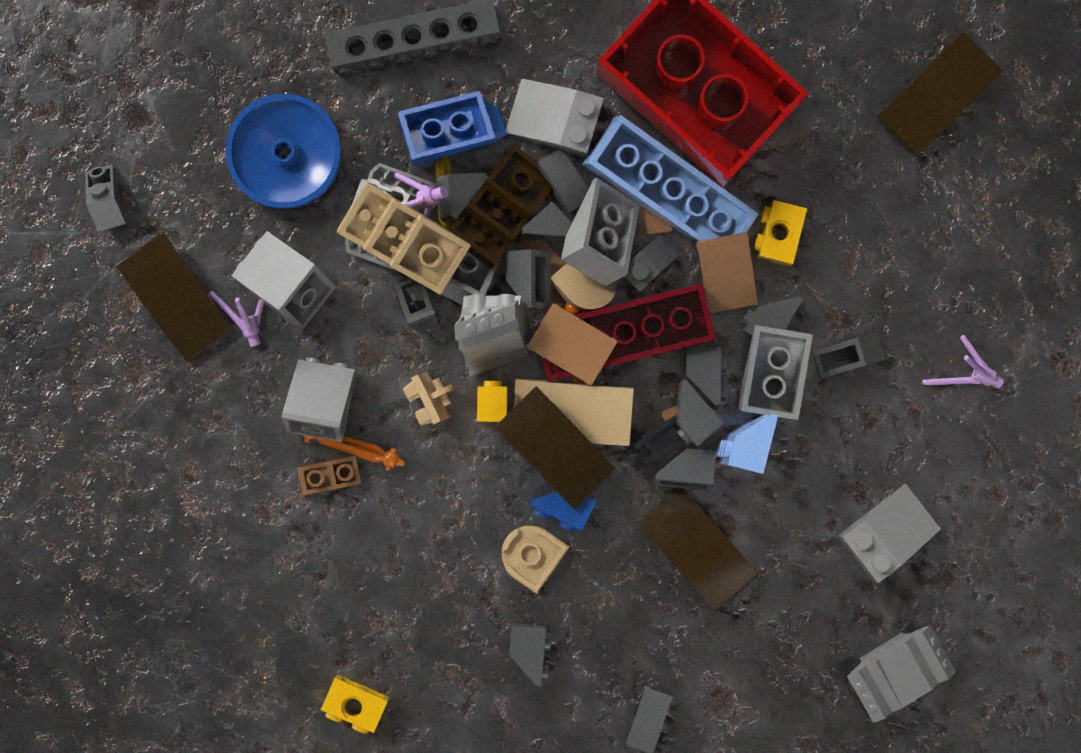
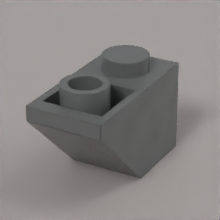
M113 164L104 167L98 166L90 171H86V206L98 232L126 224L125 205Z
M687 347L685 350L684 380L686 379L712 409H718L721 406V401H726V384H721V373H726V356H721V348Z
M512 623L509 655L535 686L542 687V679H548L549 662H544V650L550 651L552 633H546V626Z

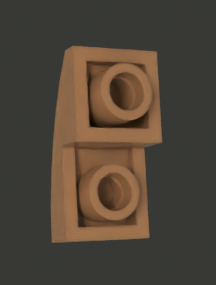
M356 456L297 468L302 496L361 484Z

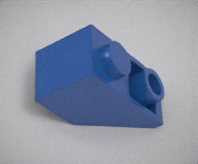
M553 492L533 499L530 505L535 507L534 514L546 520H549L551 515L561 520L559 523L560 527L574 533L576 528L581 531L583 530L597 499L588 496L574 510L557 492Z

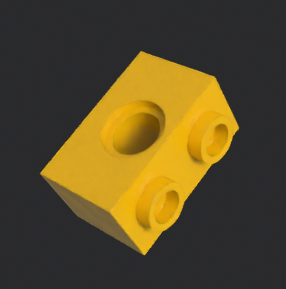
M776 200L771 202L770 207H764L761 223H765L763 234L758 233L754 245V250L758 251V259L789 267L793 265L807 208ZM774 226H781L785 229L786 237L784 240H777L773 237L772 228Z
M484 381V386H478L477 422H500L508 414V388L502 387L501 381Z
M337 675L321 710L327 712L325 716L333 721L341 723L343 719L352 723V728L358 732L368 734L370 731L374 733L390 697ZM351 699L358 700L362 705V711L352 713L347 707V702Z

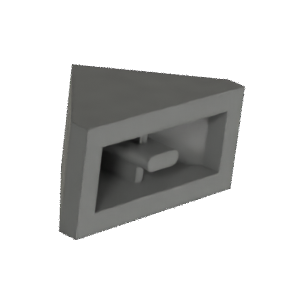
M485 173L447 174L436 178L437 188L444 186L448 192L447 197L442 198L438 203L440 219L443 222L456 219L488 176Z
M551 202L522 228L519 233V240L565 243V238L572 222Z
M412 278L395 284L406 321L410 326L437 316L425 286Z

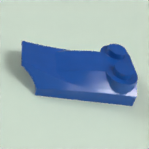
M480 91L398 112L412 165L420 168H428L439 158L496 142L507 135L498 107L487 102L482 97Z

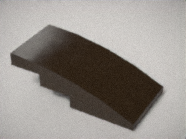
M962 31L878 117L912 151L919 155L1003 70Z
M515 144L448 230L469 243L471 246L468 252L490 269H493L553 188L537 168L538 162Z
M163 232L116 264V267L186 362L233 329L230 322L215 304V301L200 283L196 274Z
M537 386L494 427L574 510L615 470L597 448Z
M674 488L636 521L715 613L759 575L683 488Z

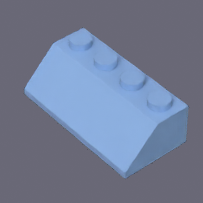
M759 415L726 434L724 440H718L715 449L716 457H719L718 464L763 474L778 415Z

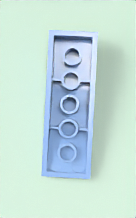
M622 115L611 120L582 164L622 194L696 243L697 241L747 232L758 216L756 211Z

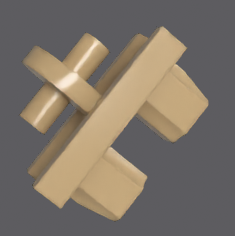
M429 371L412 377V382L403 388L409 401L420 397L425 406L415 412L420 425L429 423L434 425L451 417L446 406L451 404L447 393L454 390L452 384L444 387L440 378L433 380Z

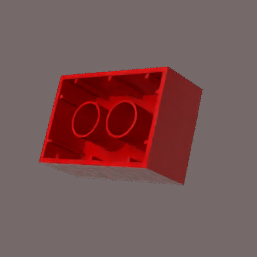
M653 0L598 60L596 74L722 188L748 162L808 94L801 85L707 0Z

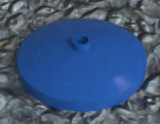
M273 94L252 102L236 117L227 137L226 161L233 180L251 199L271 208L293 209L315 201L331 186L341 163V141L333 121L316 103L298 95ZM289 149L291 154L287 155L286 159H283L281 156L282 151Z

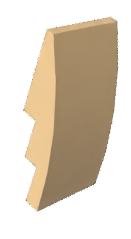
M368 181L363 185L336 230L338 234L363 247L365 251L440 295L471 246L452 232Z
M515 378L513 408L537 386L592 444L629 446L634 391L632 387L603 386L602 384H592L591 386L585 383H573L572 381L553 380L548 382L547 380Z

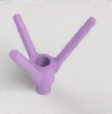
M399 173L394 175L395 178L419 190L416 194V199L404 204L411 208L417 205L426 208L423 215L429 218L436 204L448 195L447 189L444 186L439 188L430 187Z
M213 291L209 292L212 299L242 329L244 337L248 338L250 347L261 344L258 333H260L259 324L264 303L258 300L255 315L248 316L240 298H236L235 303L241 315L240 318Z
M962 335L960 339L974 358L973 360L968 355L964 356V360L974 368L972 376L922 381L923 385L982 383L986 386L992 385L997 389L1004 383V379L997 376L996 371L989 368L981 359L965 335Z

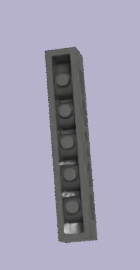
M482 0L324 33L331 67L334 72L339 71L341 75L354 73L357 67L367 66L368 69L384 66V62L395 60V63L407 62L412 60V56L423 54V57L436 56L440 54L439 50L451 48V51H461L467 49L468 44L477 42L480 46L495 43V39L500 38L493 0ZM466 21H473L477 24L476 30L471 33L464 32L461 27ZM443 26L449 29V34L443 39L434 36V31L438 27ZM410 33H419L421 40L417 44L407 43L406 38ZM384 38L393 40V46L388 50L378 48L379 42ZM356 44L365 46V51L360 56H353L350 53L351 48Z

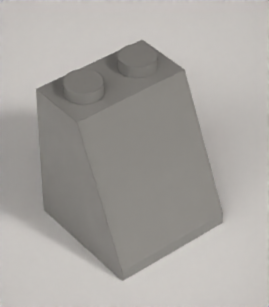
M268 231L255 243L254 248L238 264L235 272L231 275L241 286L300 331L305 328L336 288L314 263Z
M306 358V361L298 359L281 416L286 432L343 442L356 381L355 369H351L350 365L344 363H334V366L323 364V361L316 358Z

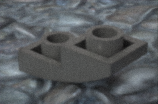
M560 148L540 160L537 168L554 188V196L568 214L571 215L580 208L589 189L570 159Z
M648 687L645 688L626 746L644 753H654L673 699L672 696Z

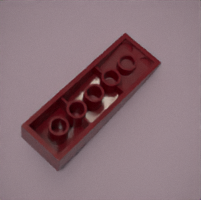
M702 283L574 315L618 341L602 368L716 340ZM539 325L534 326L535 332L537 331ZM542 357L548 382L574 376Z

